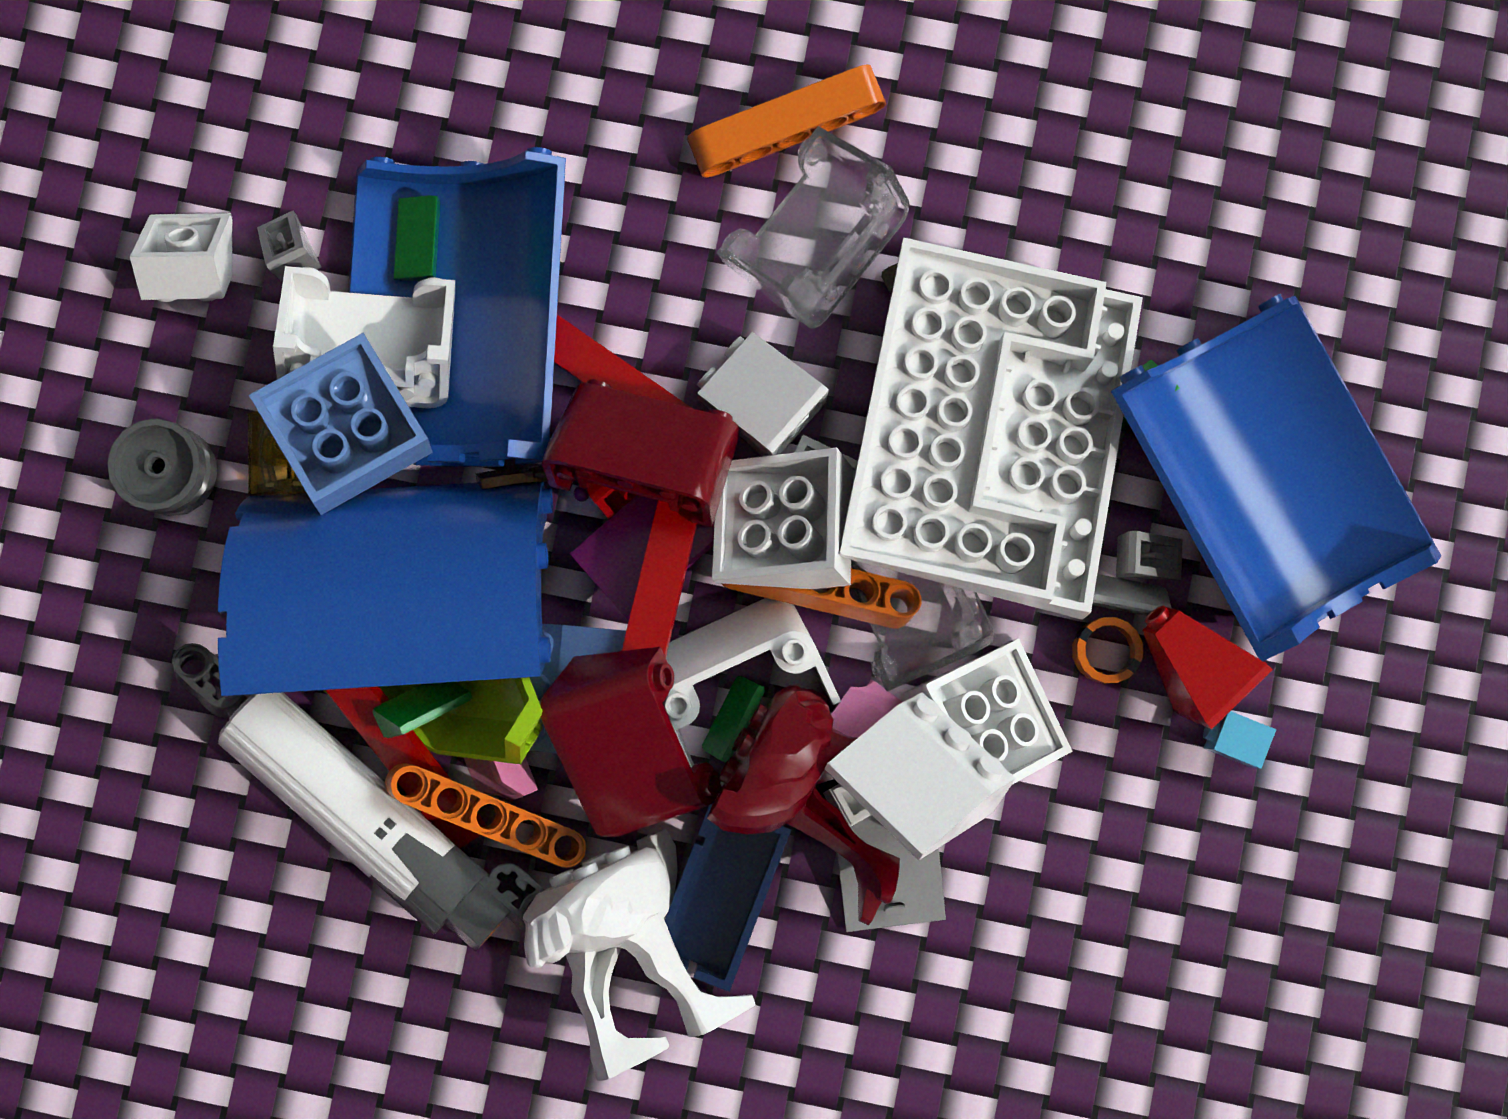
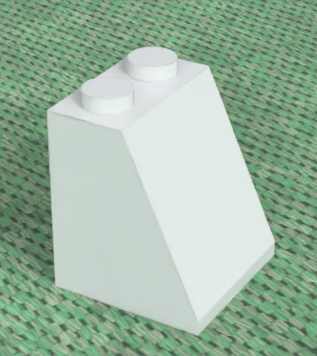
M751 332L745 340L740 336L730 345L724 354L728 359L718 370L712 367L697 384L701 388L697 393L698 400L709 410L717 409L729 413L733 417L732 421L739 427V436L762 456L779 455L826 404L829 389L754 332Z

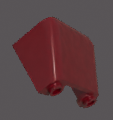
M590 379L587 383L577 385L547 445L542 466L550 487L570 491L573 481L578 480L579 486L588 489L589 484L592 483L669 503L670 510L676 512L679 511L681 505L682 508L693 512L691 519L693 523L712 527L738 442L739 427L732 421L733 417L722 410L711 409L705 412L612 389L610 385L603 381Z
M661 647L574 656L541 699L540 706L543 711L541 715L543 725L593 830L600 837L622 836L709 806L715 801L722 789L721 782L718 780L719 775L709 763H695L690 767L663 706V702L674 684V672L668 664Z

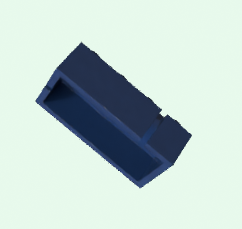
M712 803L708 807L698 835L705 837V840L703 842L696 839L665 918V923L686 970L690 961L697 963L693 978L730 992L792 829L791 826L785 824L781 828L768 833L741 834L723 831L707 819L713 805Z

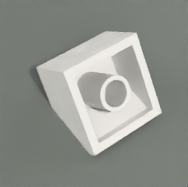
M231 213L149 215L130 255L141 300L170 302L176 299H198L200 301L223 299L232 278Z

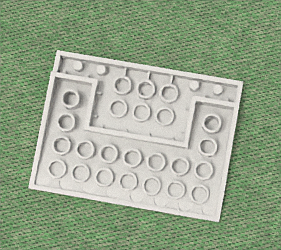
M903 237L839 555L843 558L1083 620L1087 617L1092 609L1123 421V413L1111 391L1122 385L1119 377L1131 370L1143 297L1107 290V282Z

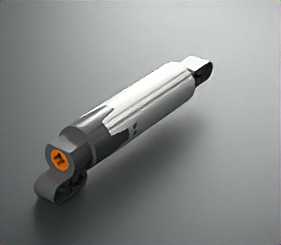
M196 643L185 644L177 649L173 655L172 665L179 684L212 714L230 719L219 733L218 744L433 935L446 925L476 952L506 917L525 932L523 915L526 912L527 906L532 903L538 893L545 889L521 868L514 864L505 863L493 869L491 874L487 873L415 808L391 797L386 790L385 782L285 693L252 694L249 698L245 695H233V698L230 700L226 697L218 700L216 689L210 684L214 678L215 685L220 689L218 658L207 648ZM195 659L205 663V667L198 674L190 675L182 671L185 663ZM509 877L514 881L511 887L514 893L507 890L501 894L497 890L500 884L498 879L505 881ZM524 890H526L529 895L525 897L519 908L516 909L513 906L518 899L516 895L521 897Z

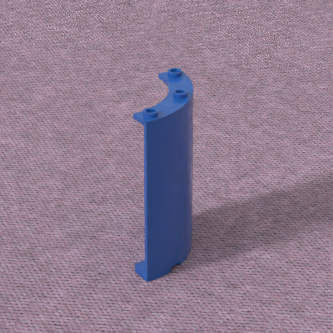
M532 147L519 155L502 161L487 164L477 161H463L461 166L448 167L395 164V161L390 158L371 157L370 160H366L356 170L348 293L413 298L414 286L418 282L394 280L399 198L427 195L438 196L440 200L436 278L455 280L449 391L447 402L442 406L436 408L409 407L427 436L433 452L417 461L416 466L500 467L504 466L505 459L515 458V464L518 465L541 463L550 441L566 158L553 156L552 151L549 149Z
M1281 294L1258 306L1261 311L1260 314L1206 343L1201 344L1199 338L1178 348L1176 351L1179 356L1147 371L1144 370L1142 365L1130 370L1119 377L1122 385L1111 391L1257 657L1262 661L1299 645L1305 638L1320 628L1318 622L1329 616L1330 619L1335 618L1363 601L1361 597L1370 593L1368 588L1379 583L1382 589H1386L1437 564L1442 556L1296 296H1292L1284 300ZM1176 385L1180 387L1177 391H1175Z
M477 482L367 489L320 515L307 493L248 496L242 501L235 512L236 519L240 520L239 526L229 528L221 565L218 612L227 613L226 637L218 638L221 696L540 677L545 667L544 663L551 662L549 636L543 637L541 569H548L549 563L547 543L542 542L547 514L553 513L552 490L545 489L544 482L521 483L481 489Z

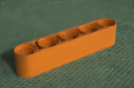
M866 64L703 126L688 135L687 141L701 176L708 178L868 117L880 111L887 103L871 65Z
M852 568L850 586L830 587L824 593H818L813 589L722 584L731 590L888 628L904 627L919 611L922 604L920 592L913 584ZM858 588L866 594L867 602L860 603L855 601L851 597L849 589ZM890 599H901L907 606V612L896 611L891 606Z
M408 763L397 764L386 775L385 785L387 792L391 797L405 805L560 867L569 868L576 866L585 856V840L575 830ZM405 772H413L418 780L417 788L409 795H401L397 790V781ZM444 789H454L457 795L456 804L448 811H441L437 805L438 795ZM491 804L495 809V819L490 825L481 827L477 822V812L482 806ZM530 820L534 828L533 835L527 841L519 842L516 838V828L522 821ZM568 835L571 840V849L564 857H557L554 850L555 843L560 837Z

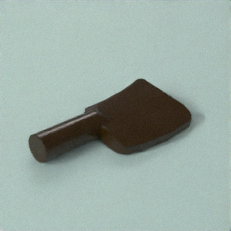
M543 466L475 473L477 484L481 489L521 483L548 482Z

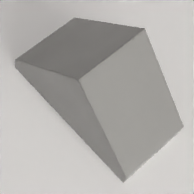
M294 210L257 227L265 264L269 271L281 282H283L285 266L321 268L318 258Z
M1128 531L1118 536L1116 577L1181 580L1183 539L1141 531Z

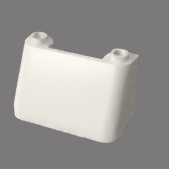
M285 266L273 343L277 379L364 333L408 407L436 408L442 406L447 402L449 391L455 280L436 277L421 280L414 286L413 298L330 291L327 277L315 268Z

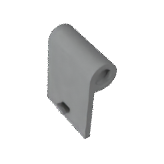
M872 815L850 827L865 843L899 857L900 870L897 888L892 901L888 905L883 902L881 903L873 921L868 926L858 920V882L853 865L837 853L846 932L946 920L939 848L918 860Z

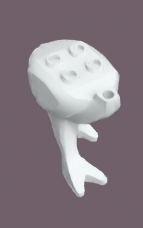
M666 828L637 840L638 850L631 852L627 845L608 854L602 853L582 862L583 867L574 871L570 869L550 878L549 882L552 887L538 893L523 915L525 923L524 949L529 967L541 968L544 963H555L566 955L572 971L571 993L586 1020L590 1041V1060L598 1081L611 1079L654 1057L669 1047L666 1036L627 1038L615 1029L610 1012L609 986L621 948L626 949L637 959L649 979L667 989L677 1001L688 1037L706 1034L756 1005L752 994L714 996L701 992L684 967L664 921V916L669 911L674 898L678 870L676 845Z

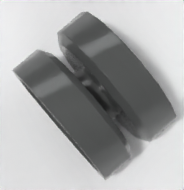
M158 418L138 421L123 430L112 444L107 462L110 482L121 498L134 507L169 517L188 514L203 505L214 489L218 474L215 455L204 439L193 431L183 428L174 422Z

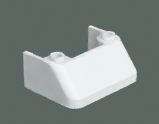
M765 598L669 643L666 660L673 669L674 684L664 700L663 706L690 767L694 763L678 729L691 724L699 714L700 701L693 685L770 650L777 665L788 673L797 674L814 668L823 690L828 696L830 705L841 702L819 652L793 604Z

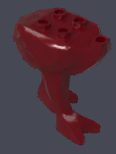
M788 685L774 695L767 707L762 704L758 705L748 723V727L751 728L750 730L745 727L741 729L731 748L735 751V759L730 757L718 777V780L724 784L710 809L707 819L723 831L741 834L768 833L781 828L787 823L824 843L853 865L858 882V920L869 926L881 903L883 902L888 905L893 899L898 883L900 858L861 840L852 831L841 812L826 801L815 788L818 784L834 779L824 768L829 761L858 737H848L833 729L834 719L826 703L827 695L813 689Z

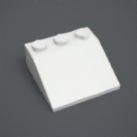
M837 447L732 460L715 516L713 582L797 589H819L851 585V559L843 558L839 553L852 492L853 467Z
M1019 639L900 694L903 702L921 692L929 699L935 701L945 714L957 725L965 729L991 756L997 758L1002 763L1003 767L1016 778L1013 784L1072 752Z
M923 692L894 707L829 761L824 768L918 860H921L991 815L1016 779L1003 767L997 758L991 756L965 729L957 725L940 709L935 701L929 699Z

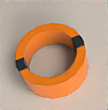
M1102 617L1086 623L1077 632L1072 644V658L1077 669L1087 679L1097 683H1119L1130 678L1139 669L1143 658V642L1138 631L1129 622L1117 617ZM1110 626L1119 630L1126 637L1130 646V656L1127 664L1119 672L1112 675H1105L1096 671L1089 664L1086 657L1087 640L1100 627Z

